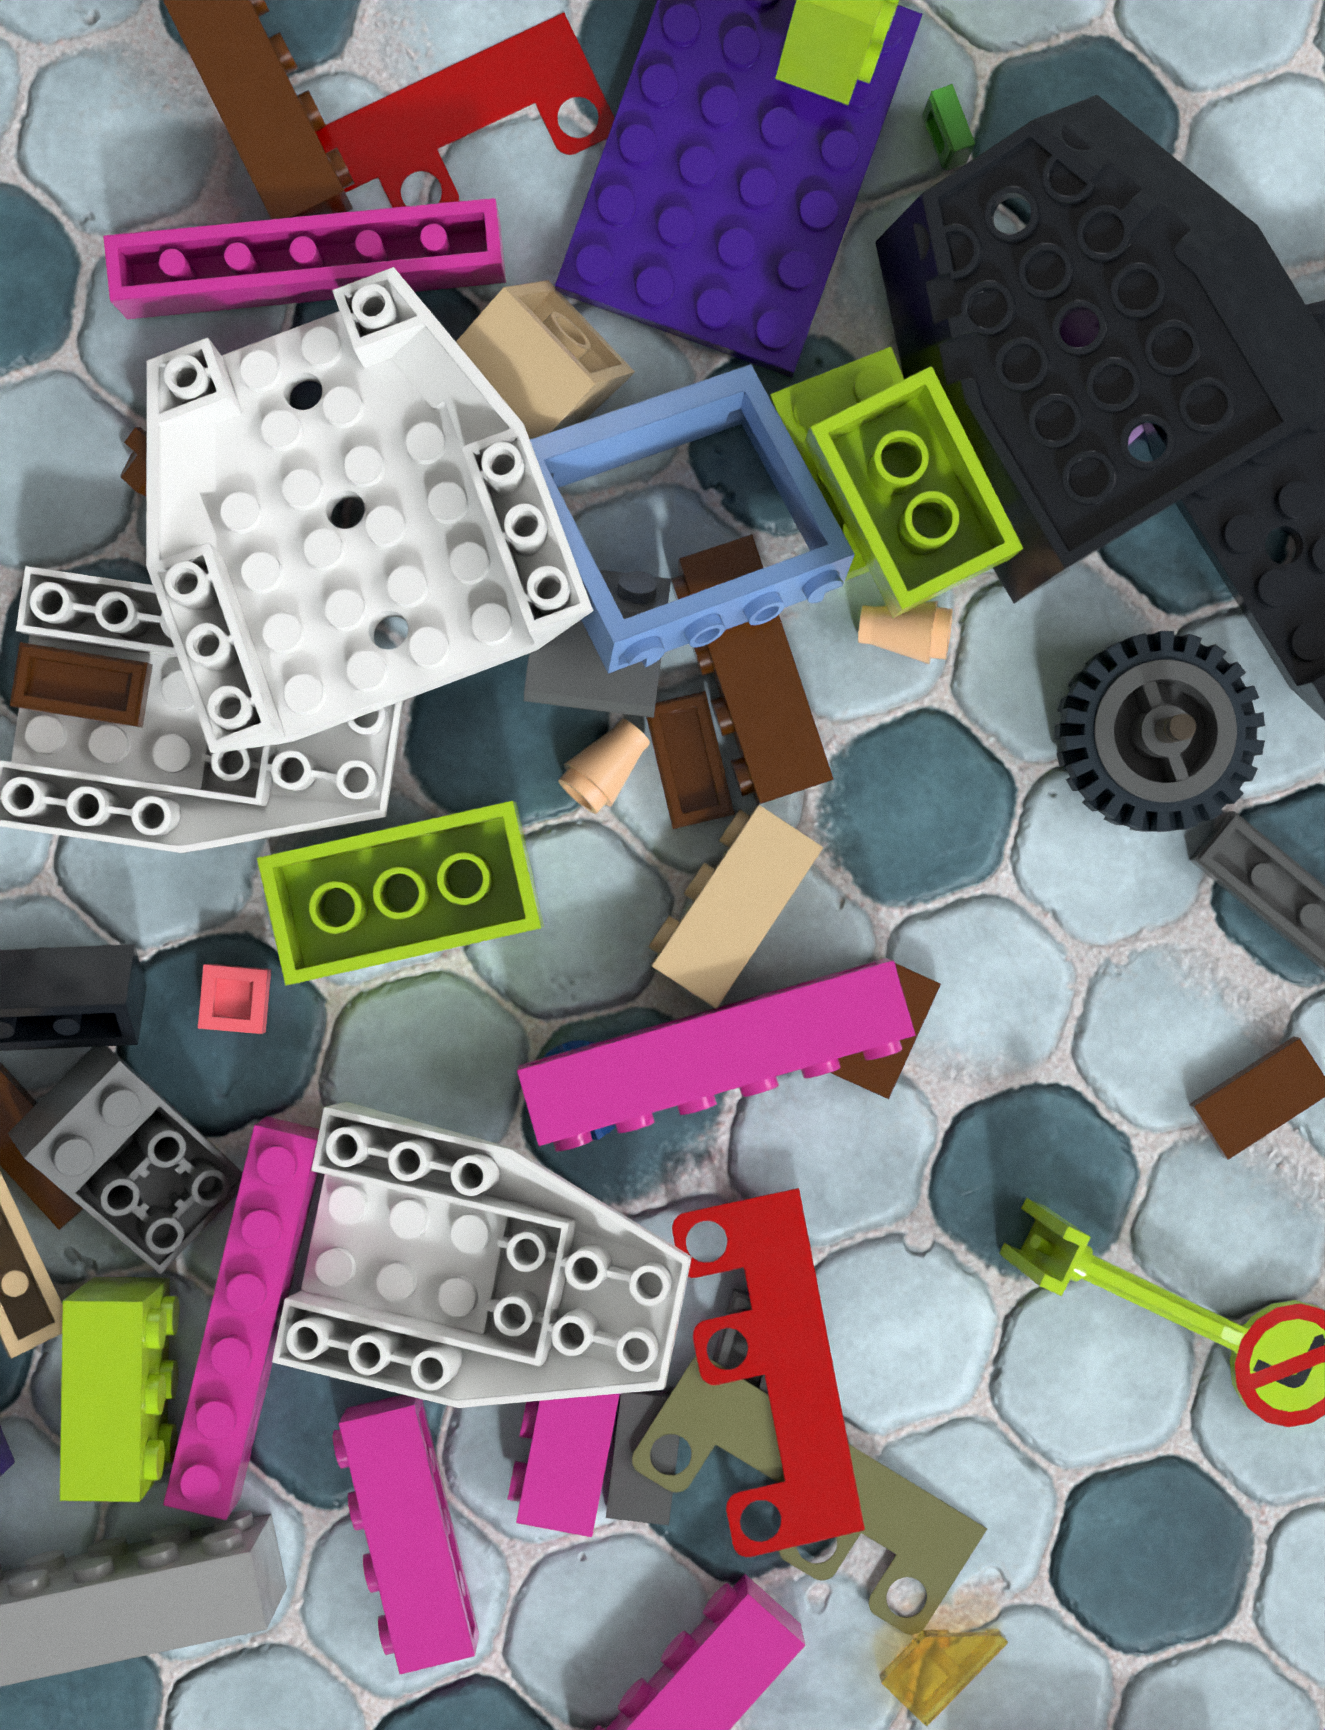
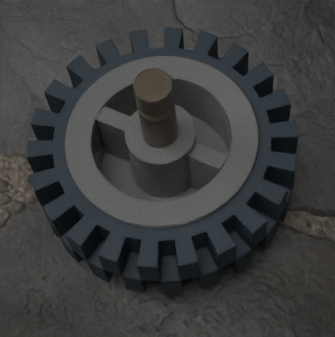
M1159 631L1147 635L1143 633L1107 647V649L1089 659L1085 663L1086 666L1083 670L1073 676L1067 685L1071 688L1067 696L1061 698L1057 710L1062 715L1060 724L1055 725L1054 739H1060L1061 752L1056 753L1059 766H1066L1070 776L1065 780L1072 791H1079L1085 798L1082 803L1092 812H1100L1105 816L1104 820L1114 825L1130 827L1129 830L1169 832L1193 828L1202 821L1213 820L1223 813L1221 809L1224 806L1235 804L1244 794L1240 790L1244 782L1252 781L1258 768L1252 766L1254 756L1263 755L1265 740H1257V728L1265 726L1264 712L1255 713L1252 701L1259 698L1254 685L1245 686L1240 677L1246 671L1238 662L1229 664L1223 658L1227 653L1216 644L1207 647L1200 643L1201 637L1192 634L1176 636L1174 631Z

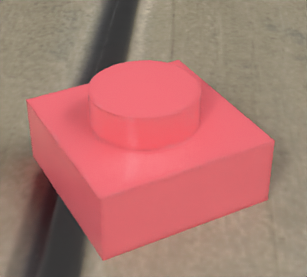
M204 964L198 1028L255 1034L265 1033L271 969Z

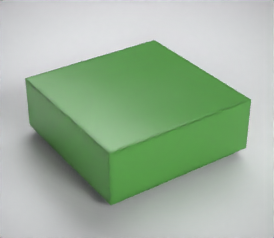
M949 84L931 91L922 114L941 167L945 168V171L966 164L975 146L974 138L953 84Z

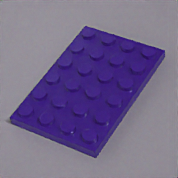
M657 0L558 274L555 290L570 298L792 378L923 14L900 5L897 6L870 84L857 80L849 105L775 79L796 0Z

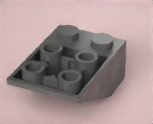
M108 1046L92 1047L7 1133L22 1156L159 1274L178 1257L238 1194L243 1173Z

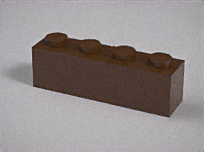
M163 0L270 218L281 219L323 215L352 210L353 207L344 189L355 184L338 148L327 153L325 152L316 131L326 127V124L309 90L297 95L287 74L297 70L298 67L281 33L279 32L268 37L259 19L260 16L270 12L265 1Z
M751 534L679 558L678 570L680 575L670 578L675 598L678 600L763 569V565L753 535ZM779 615L760 625H751L749 622H745L725 630L719 638L707 645L692 647L701 675L713 672L720 697L711 699L710 702L721 735L724 736L730 733L734 735L741 757L730 760L742 797L753 793L756 805H760L834 780Z

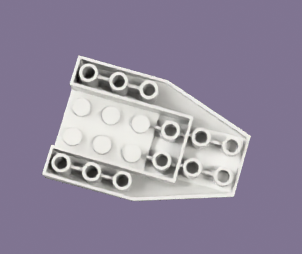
M25 566L16 631L29 635V644L153 664L143 728L19 708L11 762L0 760L1 827L187 853L386 817L403 701L294 742L211 753L153 585Z
M350 1102L324 1107L311 1171L325 1175L301 1291L284 1300L272 1359L273 1363L456 1408L653 1391L665 1388L692 1256L514 1148Z

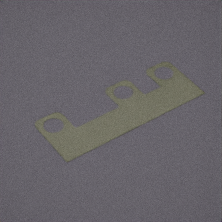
M695 1355L632 1455V1464L635 1470L668 1491L682 1492L690 1486L712 1449L717 1445L776 1482H784L785 1478L769 1395L744 1379L720 1385L707 1384L700 1376ZM709 1359V1360L711 1361V1363H712L713 1365H715L716 1367H718V1368H720V1369H725V1370H727L726 1368L722 1367V1366L719 1365L718 1363H716V1362H714L713 1360ZM668 1434L681 1436L688 1442L691 1448V1459L688 1466L680 1473L674 1475H666L657 1471L650 1459V1451L655 1441ZM849 1444L865 1530L838 1536L834 1554L828 1560L821 1563H811L803 1559L797 1550V1546L779 1550V1554L789 1564L816 1580L824 1581L835 1575L860 1534H864L896 1554L869 1597L868 1604L871 1612L906 1634H918L930 1621L987 1531V1528ZM914 1578L925 1587L927 1594L926 1603L918 1614L911 1617H900L894 1614L888 1607V1589L898 1579Z

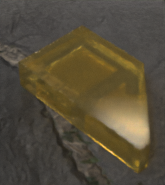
M986 1629L985 1632L950 1633L949 1630H922L879 1674L881 1683L927 1727L1008 1644V1641L999 1629Z

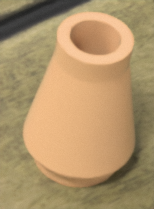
M929 601L892 618L887 606L863 605L859 622L858 643L871 644L930 664L931 658L946 660L950 642L953 609L938 607V601Z
M622 718L613 729L564 764L567 771L558 782L577 803L591 813L597 814L604 805L610 807L613 805L642 752L650 745V741L634 724Z

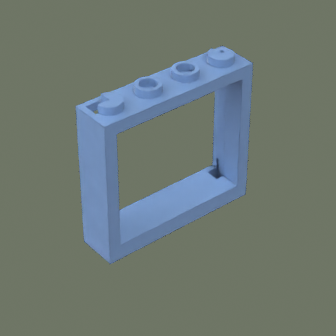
M751 364L530 439L593 612L581 620L607 673L641 661L645 667L650 666L658 661L665 652L689 644L691 647L707 645L719 638L729 628L745 622H749L751 625L766 623L778 616L784 608L807 600L809 603L822 602L826 592L842 587L855 554ZM742 424L810 551L624 619L558 488Z

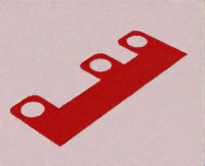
M563 12L339 118L316 131V134L326 153L338 148L355 184L344 189L345 193L379 178L392 208L406 207L401 197L402 184L409 175L420 171L428 172L438 179L442 188L439 203L458 202L459 194L437 149L534 103L556 148L566 155L576 154L606 140L615 118ZM574 97H581L591 101L596 107L599 116L595 130L582 138H574L562 131L558 123L560 107L564 102Z
M799 1188L684 1212L678 1215L672 1224L675 1247L688 1255L690 1254L687 1250L686 1238L690 1229L699 1222H715L723 1228L727 1236L726 1249L717 1260L700 1262L692 1257L688 1277L698 1278L744 1268L752 1310L701 1321L693 1331L694 1347L700 1376L707 1384L720 1385L765 1375L785 1478L784 1482L737 1492L728 1499L726 1512L735 1551L743 1557H754L864 1531L862 1511ZM725 1328L739 1331L745 1337L748 1345L745 1360L738 1367L729 1370L720 1369L713 1365L707 1354V1345L711 1336ZM765 1500L774 1504L779 1510L781 1516L780 1528L769 1540L754 1541L749 1539L741 1529V1514L750 1503Z

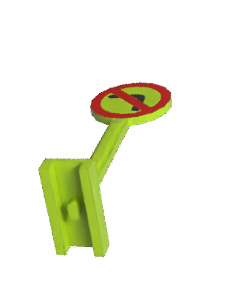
M1026 1197L1021 1209L1035 1218V1222L1021 1250L1004 1243L999 1254L1037 1285L1062 1296L1070 1280L1077 1282L1084 1279L1231 1349L1229 1362L1232 1385L1242 1404L1267 1423L1294 1427L1311 1424L1325 1415V1310L1317 1305L1291 1300L1270 1304L1251 1316L1246 1324L1240 1325L1093 1255L1092 1248L1087 1245L1091 1238L1089 1235L1048 1207Z

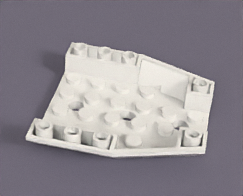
M394 267L332 290L339 308L338 312L221 355L207 337L147 360L146 567L211 753L294 742L537 651L593 612L523 422ZM305 381H314L321 384L322 396L314 407L307 410H298L290 406L291 392L298 384ZM356 498L363 501L365 513L362 520L356 526L341 529L332 524V511L341 500ZM388 617H400L408 624V634L405 641L394 649L379 648L374 641V631L377 625Z

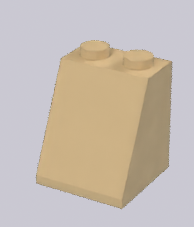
M549 280L503 287L456 341L523 422L529 439L585 421L635 372L560 292L555 290V287Z

